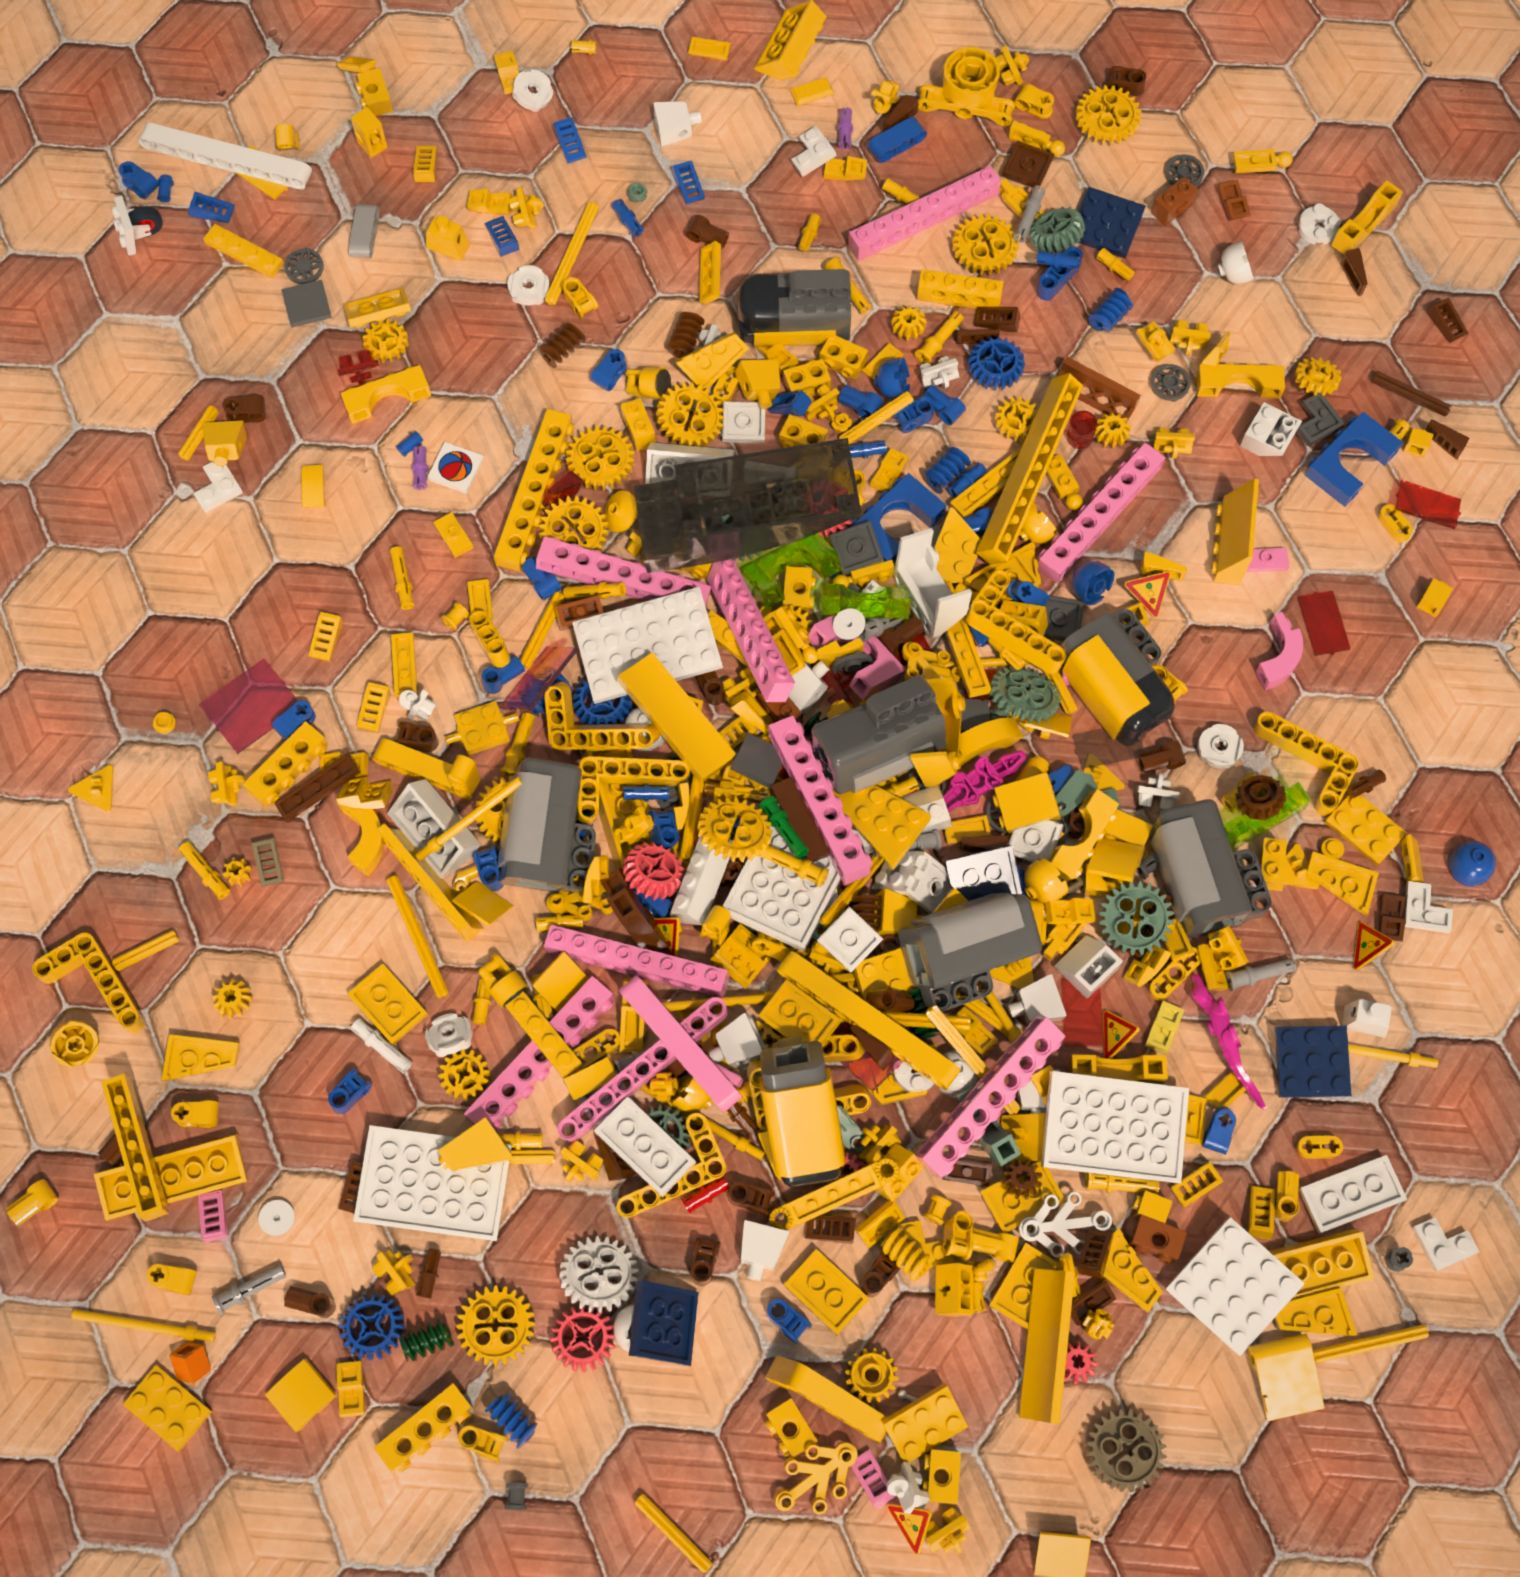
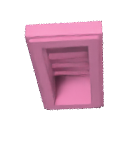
M219 1190L198 1195L202 1240L206 1243L229 1238L223 1191ZM214 1198L218 1200L217 1203L205 1205V1200ZM218 1207L217 1212L207 1214L206 1210ZM219 1216V1220L208 1222L209 1218ZM220 1225V1229L209 1231V1227Z
M870 1449L858 1455L851 1467L874 1508L877 1509L896 1496L889 1494L886 1490L874 1497V1494L886 1488L888 1480ZM869 1460L872 1462V1464L860 1471L857 1468ZM874 1469L877 1471L875 1474L871 1475L870 1477L864 1480V1475L868 1474ZM881 1478V1483L871 1489L868 1487V1485Z

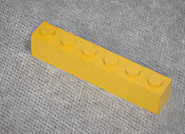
M121 1074L101 1081L139 1218L147 1222L169 1214L132 1079L126 1074Z

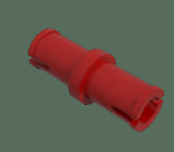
M722 1176L705 1187L702 1185L699 1187V1191L683 1199L682 1202L690 1214L708 1202L710 1204L713 1202V1198L729 1190L730 1187Z

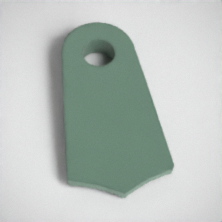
M1077 770L1055 797L1057 804L1064 803L1066 805L1064 810H1059L1061 816L1069 814L1085 800L1090 791L1098 789L1091 774Z
M840 1104L837 1105L843 1145L854 1153L862 1152L866 1147L862 1145L854 1146L853 1142L856 1139L862 1140L865 1136Z

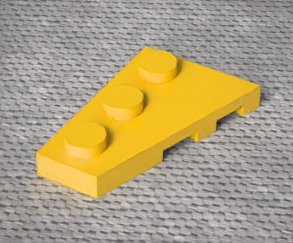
M169 1034L161 1081L236 1067L240 1043Z

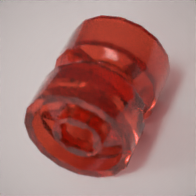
M1078 411L1072 415L1066 434L1069 445L1076 449H1085L1092 444L1098 425L1095 415L1088 411Z

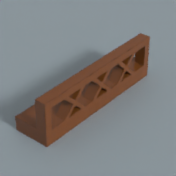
M1069 357L1065 358L1061 371L1057 376L1070 373L1083 387H1087L1091 391V394L1088 395L1080 393L1078 400L1108 416L1111 411L1117 416L1119 413L1115 407L1123 406L1129 409L1125 416L1121 415V418L1129 420L1138 406L1140 394ZM1104 396L1108 398L1110 404L1102 405L1098 402L1097 397Z

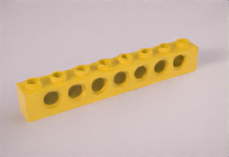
M550 409L546 410L494 554L496 566L521 572V566L529 559L528 550L535 543L536 534L534 533L536 527L539 528V525L542 523L541 513L548 506L549 491L554 489L556 472H560L562 454H566V450H568V437L574 433L575 424L572 423V416L570 414ZM554 434H559L557 437H552ZM547 452H553L551 455H545ZM541 470H546V471H547V472L542 473V474H541V473H538V472L541 471ZM536 488L540 489L538 492H533V491H532L533 489H536ZM527 507H533L532 510H525ZM522 525L527 526L525 529H519ZM514 544H520L517 548L512 547Z

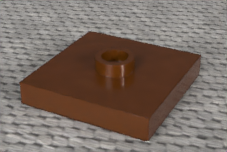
M1017 141L1002 171V176L1030 187L1036 185L1041 187L1055 154Z

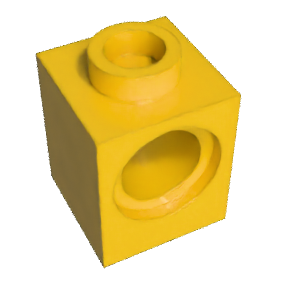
M1433 578L1416 608L1436 618L1453 588L1448 586L1446 582Z
M1145 1190L1141 1196L1137 1195L1133 1209L1136 1212L1134 1217L1139 1218L1141 1215H1145L1166 1223L1173 1201Z

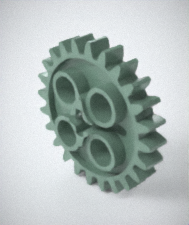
M1012 666L1008 670L1003 667L1002 671L998 670L996 675L993 676L990 684L991 692L989 695L993 696L992 702L998 703L997 708H1004V714L1010 712L1012 713V718L1019 716L1020 721H1023L1024 718H1027L1029 723L1033 719L1040 723L1041 719L1047 721L1049 717L1052 718L1054 713L1057 712L1061 701L1059 698L1060 692L1056 691L1058 687L1051 686L1053 681L1045 680V674L1039 676L1038 670L1034 673L1031 672L1030 667H1027L1026 670H1023V668L1015 670Z
M1142 881L1138 883L1137 887H1134L1133 882H1129V888H1126L1122 883L1120 884V892L1113 888L1114 897L1110 895L1105 897L1109 904H1101L1106 909V912H1099V916L1105 917V920L1100 921L1099 925L1106 926L1101 933H1109L1110 935L1106 941L1114 940L1113 948L1115 949L1119 945L1122 946V953L1130 949L1131 956L1134 955L1135 950H1138L1141 956L1144 954V949L1152 953L1153 945L1161 948L1159 940L1164 942L1168 940L1164 933H1172V930L1167 925L1174 924V921L1168 919L1169 916L1174 915V912L1167 911V908L1172 904L1163 902L1167 895L1159 897L1160 888L1151 891V883L1146 888H1143ZM1140 898L1139 917L1143 918V920L1138 922L1137 937L1133 939L1134 920L1130 919V916H1134L1136 899ZM1122 900H1129L1133 906L1132 910L1123 911L1120 908V902ZM1147 902L1153 903L1156 908L1155 913L1146 914L1143 910V905ZM1121 922L1127 923L1130 927V932L1124 935L1120 934L1117 930V925ZM1142 926H1150L1153 929V935L1151 937H1144L1140 932Z

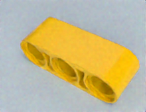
M476 611L472 613L469 617V623L491 664L497 668L505 667L511 658L498 630L486 612Z

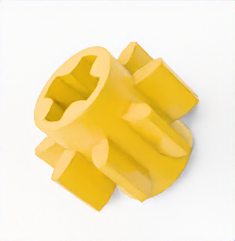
M232 858V862L224 864L227 872L222 875L225 879H229L228 883L230 886L237 883L243 887V883L246 880H251L248 873L253 870L250 866H246L247 862L245 859L239 862Z
M656 1073L657 1078L651 1079L650 1092L652 1096H657V1101H670L672 1096L677 1095L678 1081L676 1078H671L672 1073Z
M1097 1309L1095 1313L1089 1310L1082 1323L1086 1326V1334L1096 1340L1101 1339L1102 1336L1107 1339L1115 1325L1111 1322L1112 1316L1103 1309Z

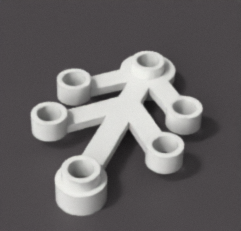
M1070 1191L1066 1195V1202L1052 1221L1043 1222L1050 1210L1055 1209L1059 1204V1200L1055 1195L1047 1194L1043 1198V1205L1034 1217H1026L1020 1222L1019 1233L1027 1241H1039L1048 1249L1051 1256L1059 1258V1255L1064 1253L1063 1245L1053 1242L1043 1232L1053 1231L1072 1247L1073 1252L1081 1254L1082 1250L1077 1251L1076 1245L1081 1242L1084 1246L1085 1241L1077 1239L1066 1229L1093 1226L1099 1230H1107L1112 1224V1218L1108 1212L1097 1210L1092 1216L1066 1219L1074 1207L1078 1206L1082 1201V1197L1078 1192ZM1073 1194H1076L1077 1201L1075 1203H1072L1070 1201V1197ZM1050 1197L1054 1199V1204L1052 1206H1048L1047 1200ZM1101 1215L1103 1217V1222L1101 1224H1098L1096 1222V1219L1098 1216ZM1030 1224L1034 1226L1032 1233L1027 1232V1226ZM1055 1246L1060 1247V1252L1058 1254L1053 1253V1248Z

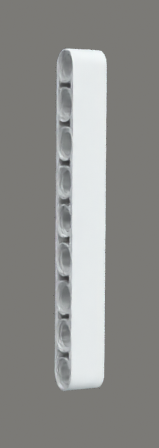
M146 123L138 139L139 145L150 151L300 190L306 187L312 173V168L304 162L154 123Z

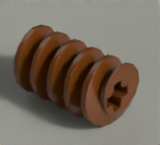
M683 312L679 315L676 327L673 329V334L667 344V349L673 356L680 359L694 351L693 346L696 345V339L699 338V332H701L702 326L705 323L703 317L693 312Z
M565 323L563 328H560L557 333L546 340L545 344L540 345V353L549 366L556 368L555 361L562 363L561 355L564 358H568L569 355L566 350L573 353L575 350L572 345L579 348L580 342L578 340L584 343L586 338L575 325Z
M874 895L853 897L852 903L854 906L851 909L871 928H878L879 924L873 922V919H879L880 915L874 913V910H880L881 907L874 903L881 901V898Z

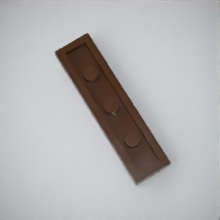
M347 753L274 804L284 821L288 823L360 774L361 770L351 754Z
M792 777L771 785V791L774 797H776L781 810L786 811L788 815L787 820L809 849L808 854L805 856L806 860H810L813 863L828 857L830 852Z

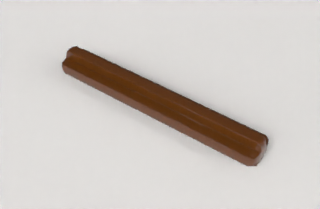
M1376 371L1372 378L1373 383L1443 416H1447L1452 406L1380 371Z

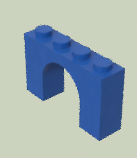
M1364 411L1358 417L1353 416L1346 425L1348 427L1345 430L1341 429L1333 438L1335 441L1332 444L1327 443L1320 451L1321 455L1318 458L1313 457L1307 465L1309 469L1305 476L1344 507L1356 497L1363 483L1341 465L1339 453L1348 448H1358L1366 451L1385 466L1398 453L1403 444L1400 439Z
M908 473L904 478H898L893 488L889 492L885 491L879 497V501L875 505L871 504L865 510L864 515L860 519L856 518L849 528L871 521L884 562L892 560L894 563L897 559L899 543L883 530L880 524L883 516L893 510H906L913 513L931 528L945 515L946 504Z

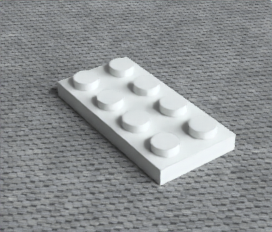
M628 1096L594 1130L661 1197L696 1163L684 1149Z
M1387 1155L1298 1189L1318 1234L1407 1200Z

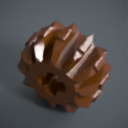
M1016 1159L1015 1166L1012 1163H1008L1007 1169L1009 1171L1002 1172V1176L1007 1178L1002 1181V1186L1010 1185L1006 1193L1011 1194L1012 1191H1015V1199H1018L1022 1193L1023 1198L1028 1200L1029 1193L1035 1196L1038 1193L1036 1188H1041L1042 1183L1036 1180L1042 1177V1173H1034L1038 1166L1034 1164L1030 1168L1028 1166L1030 1163L1029 1159H1026L1023 1165L1020 1159ZM1021 1174L1026 1176L1024 1180H1028L1024 1184L1018 1182L1020 1179H1016Z

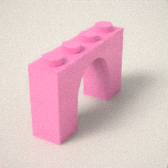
M838 613L814 624L810 630V637L808 639L817 650L835 640L839 645H846L857 639L856 637L851 640H844L835 634L833 621ZM874 636L870 637L868 641L863 642V653L872 656L873 664L858 671L849 684L863 701L897 684L906 671L902 664Z

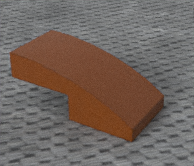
M1238 180L1218 184L1217 190L1230 221L1249 217L1251 214L1246 196H1242Z

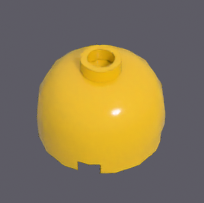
M1033 502L1019 535L1025 542L1029 539L1036 544H1043L1053 539L1058 532L1043 512L1036 510L1038 506Z
M1040 857L1028 866L1024 874L1025 892L1032 900L1037 899L1042 903L1059 900L1068 893L1069 888L1065 880L1061 883L1058 878L1061 874L1058 869L1045 858L1041 860Z
M67 1020L54 1028L50 1036L49 1047L52 1056L61 1065L68 1068H74L73 1066L79 1065L83 1066L95 1057L99 1048L98 1036L88 1023L81 1020Z
M688 1077L681 1081L678 1086L677 1095L672 1096L674 1100L670 1102L680 1111L691 1114L699 1112L702 1108L707 1110L713 1103V1100L693 1077Z

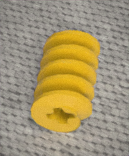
M899 1227L885 1238L881 1247H883L884 1254H890V1260H897V1267H904V1274H911L910 1280L914 1282L925 1275L933 1263H927L930 1257L929 1254L923 1257L920 1256L923 1251L922 1247L916 1250L913 1249L916 1244L915 1240L907 1243L910 1236L908 1233L902 1237L900 1236L903 1228Z

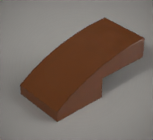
M1382 894L1379 932L1394 941L1403 942L1406 922L1404 913L1407 897Z

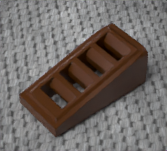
M904 95L884 121L883 132L916 115L919 102L908 95Z
M1356 248L1345 253L1341 266L1356 294L1361 296L1368 283L1360 248Z
M1449 297L1426 310L1429 317L1450 343L1468 334ZM1452 322L1453 326L1448 327L1447 324ZM1457 329L1459 332L1453 335L1451 331Z
M977 307L974 325L975 327L999 329L1006 332H1018L1020 312L1018 307ZM984 314H987L986 320H983Z
M1433 419L1430 420L1425 429L1427 432L1434 434L1432 438L1434 442L1457 460L1470 439Z
M1009 836L962 837L959 849L977 853L1007 846Z
M852 1025L850 1029L879 1068L884 1071L894 1059V1055L889 1047L858 1026Z
M598 1135L596 1136L609 1181L627 1179L636 1174L616 1152H612L611 1148Z
M352 1161L339 1203V1210L355 1214L356 1206L346 1202L347 1199L357 1201L358 1196L349 1193L350 1190L359 1191V1186L354 1185L353 1181L360 1182L361 1176L356 1175V1172H362L363 1163Z
M819 1215L807 1221L805 1239L853 1244L856 1218ZM814 1221H819L818 1234H813ZM824 1222H828L827 1235H823ZM833 1223L838 1224L837 1235H832ZM843 1224L848 1225L847 1236H842Z
M1095 1228L1089 1229L1077 1264L1079 1274L1103 1279L1114 1236L1113 1232ZM1094 1235L1106 1237L1105 1241L1095 1240ZM1092 1244L1103 1246V1248H1093ZM1090 1252L1100 1254V1257L1090 1256L1089 1254ZM1088 1260L1097 1262V1265L1087 1264Z

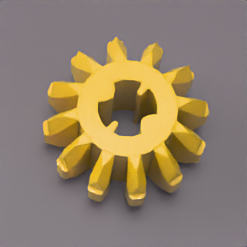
M911 305L908 306V309L901 306L900 311L895 310L891 319L893 334H898L899 339L906 337L907 342L910 337L916 340L918 335L924 333L927 324L924 312H919V307L912 309Z
M1111 411L1109 416L1103 414L1101 419L1096 421L1094 434L1098 436V442L1104 441V447L1111 444L1114 449L1116 444L1122 446L1129 439L1131 425L1127 424V418H1121V412L1115 416Z
M231 979L229 985L222 981L223 987L221 989L215 987V991L218 994L212 996V1000L216 1002L213 1005L214 1009L220 1010L219 1014L222 1017L228 1014V1017L233 1019L235 1013L242 1017L243 1013L241 1010H249L250 1007L246 1003L253 1001V998L249 996L251 993L250 988L245 987L243 981L237 983L235 979ZM231 996H232L233 998H234V996L236 997V999H235L234 1001H232V1000L229 1001V1000H228Z

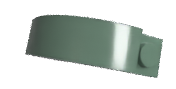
M975 1084L955 1095L958 1104L975 1087ZM978 1109L973 1114L974 1120L979 1117L980 1112ZM997 1120L990 1122L985 1128L984 1135L978 1139V1142L987 1154L1000 1166L1021 1155L1011 1133L1003 1129Z

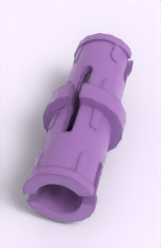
M843 107L839 111L840 123L837 126L839 132L838 146L844 149V142H846L847 149L851 147V133L853 132V124L851 123L852 109L846 107L845 115V108Z
M417 446L413 448L414 463L411 466V470L414 472L413 488L416 490H421V485L423 490L427 488L426 473L429 470V466L426 464L427 448L424 446H419V451Z

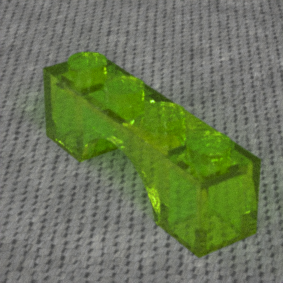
M821 583L819 600L821 615L836 616L842 610L852 608L860 611L864 617L909 618L911 598L908 587L886 586L884 590L877 593H860L848 589L843 584Z
M1298 782L1285 790V808L1280 809L1279 814L1271 817V819H1249L1247 815L1241 814L1224 824L1231 850L1239 848L1304 811L1312 800L1301 784Z

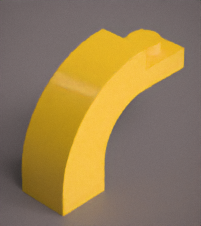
M1015 718L991 720L960 734L959 756L961 758V766L985 751L995 748L1007 749L1024 738Z
M337 803L340 810L362 828L360 842L347 857L353 866L369 877L378 866L385 848V843L377 829L381 826V823L373 809L353 808Z

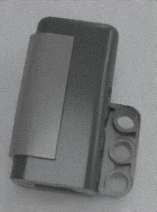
M922 675L915 676L872 695L866 703L814 725L811 731L814 757L821 761L823 774L829 778L834 791L840 795L849 791L855 794L914 768L915 766L910 758L911 754L939 752L946 749L945 719L936 704L934 690Z
M525 758L516 767L514 775L509 780L510 783L519 776L522 784L509 794L506 800L498 858V867L501 868L499 883L546 892L564 891L579 893L584 890L586 876L593 861L596 832L591 826L575 823L582 770L577 765L537 758ZM580 832H585L588 835V842L580 840ZM577 854H582L585 857L586 862L584 865L577 862ZM574 876L582 879V887L574 885Z
M1205 799L1164 809L1158 814L1151 830L1153 836L1151 846L1159 858V871L1167 895L1173 898V905L1171 907L1178 923H1182L1188 939L1208 935L1228 925L1231 929L1237 928L1246 921L1265 915L1271 907L1272 901L1257 856L1248 849L1232 852L1218 806L1214 800ZM1240 859L1246 860L1249 866L1242 865ZM1247 880L1255 882L1256 887L1249 886ZM1254 901L1262 903L1263 909L1256 907Z
M992 893L912 920L910 926L898 930L900 945L913 986L920 989L927 1008L936 1005L935 998L939 994L940 1003L936 1006L941 1011H946L988 996L993 990V981L989 970L1036 955L1042 949V942L1030 900L1023 894ZM980 980L981 989L978 991L976 985ZM958 988H960L961 995L959 998H957L956 996V990Z

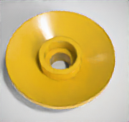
M618 491L609 498L603 514L606 515L604 522H608V529L610 531L621 533L631 527L638 513L636 497L628 491Z

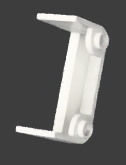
M932 528L900 538L894 570V579L899 591L913 614L921 620L925 627L924 632L929 639L941 636L967 615L972 594L970 589L952 594L937 571L939 555L931 546L934 532Z

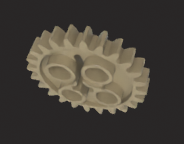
M1119 1409L1117 1417L1110 1411L1108 1412L1109 1420L1101 1416L1100 1421L1102 1425L1097 1423L1092 1425L1097 1432L1088 1433L1093 1442L1085 1443L1086 1446L1092 1448V1451L1085 1454L1088 1457H1093V1461L1088 1466L1097 1467L1093 1475L1102 1474L1103 1477L1100 1483L1103 1484L1109 1480L1110 1489H1113L1118 1484L1120 1492H1124L1126 1486H1128L1130 1493L1134 1492L1135 1484L1140 1490H1143V1481L1148 1485H1152L1153 1482L1150 1476L1160 1477L1156 1468L1163 1469L1165 1466L1159 1460L1167 1458L1165 1454L1160 1453L1161 1449L1167 1447L1165 1444H1159V1440L1164 1435L1155 1434L1159 1426L1150 1427L1151 1418L1149 1417L1143 1421L1142 1412L1133 1417L1132 1409H1129L1126 1415H1124L1122 1409ZM1124 1426L1132 1428L1134 1432L1132 1439H1126L1123 1436L1122 1429ZM1140 1436L1143 1437L1142 1442L1129 1450L1130 1456L1126 1454L1112 1465L1108 1463L1111 1458L1123 1450L1122 1445L1126 1447ZM1105 1441L1113 1443V1454L1104 1452L1103 1443ZM1139 1447H1145L1148 1450L1149 1458L1147 1460L1139 1458ZM1121 1461L1126 1462L1130 1467V1472L1126 1476L1122 1475L1118 1470V1465Z

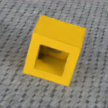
M1413 428L1407 438L1403 452L1424 458L1430 448L1434 434L1424 429Z

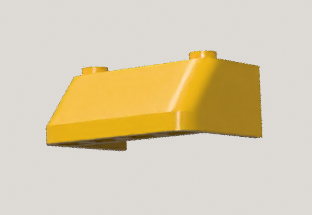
M952 677L926 679L936 694V704L945 719L946 749L939 752L910 755L925 787H936L957 774L958 769H961V758L959 756L962 711H965L966 705L965 699L960 696Z

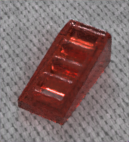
M569 471L547 491L541 505L546 507L552 503L559 502V499L564 500L567 499V496L572 497L576 495L583 484V479L573 471Z

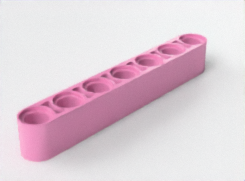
M637 975L618 990L723 1113L742 1098L739 1092Z

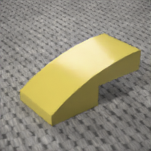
M1162 1001L1145 1047L1167 1055L1184 1009Z

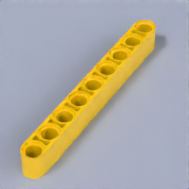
M790 951L776 969L782 977L850 1025L858 1026L889 1047L894 1056L940 1088L947 1090L960 1073V1068L952 1061L797 953Z

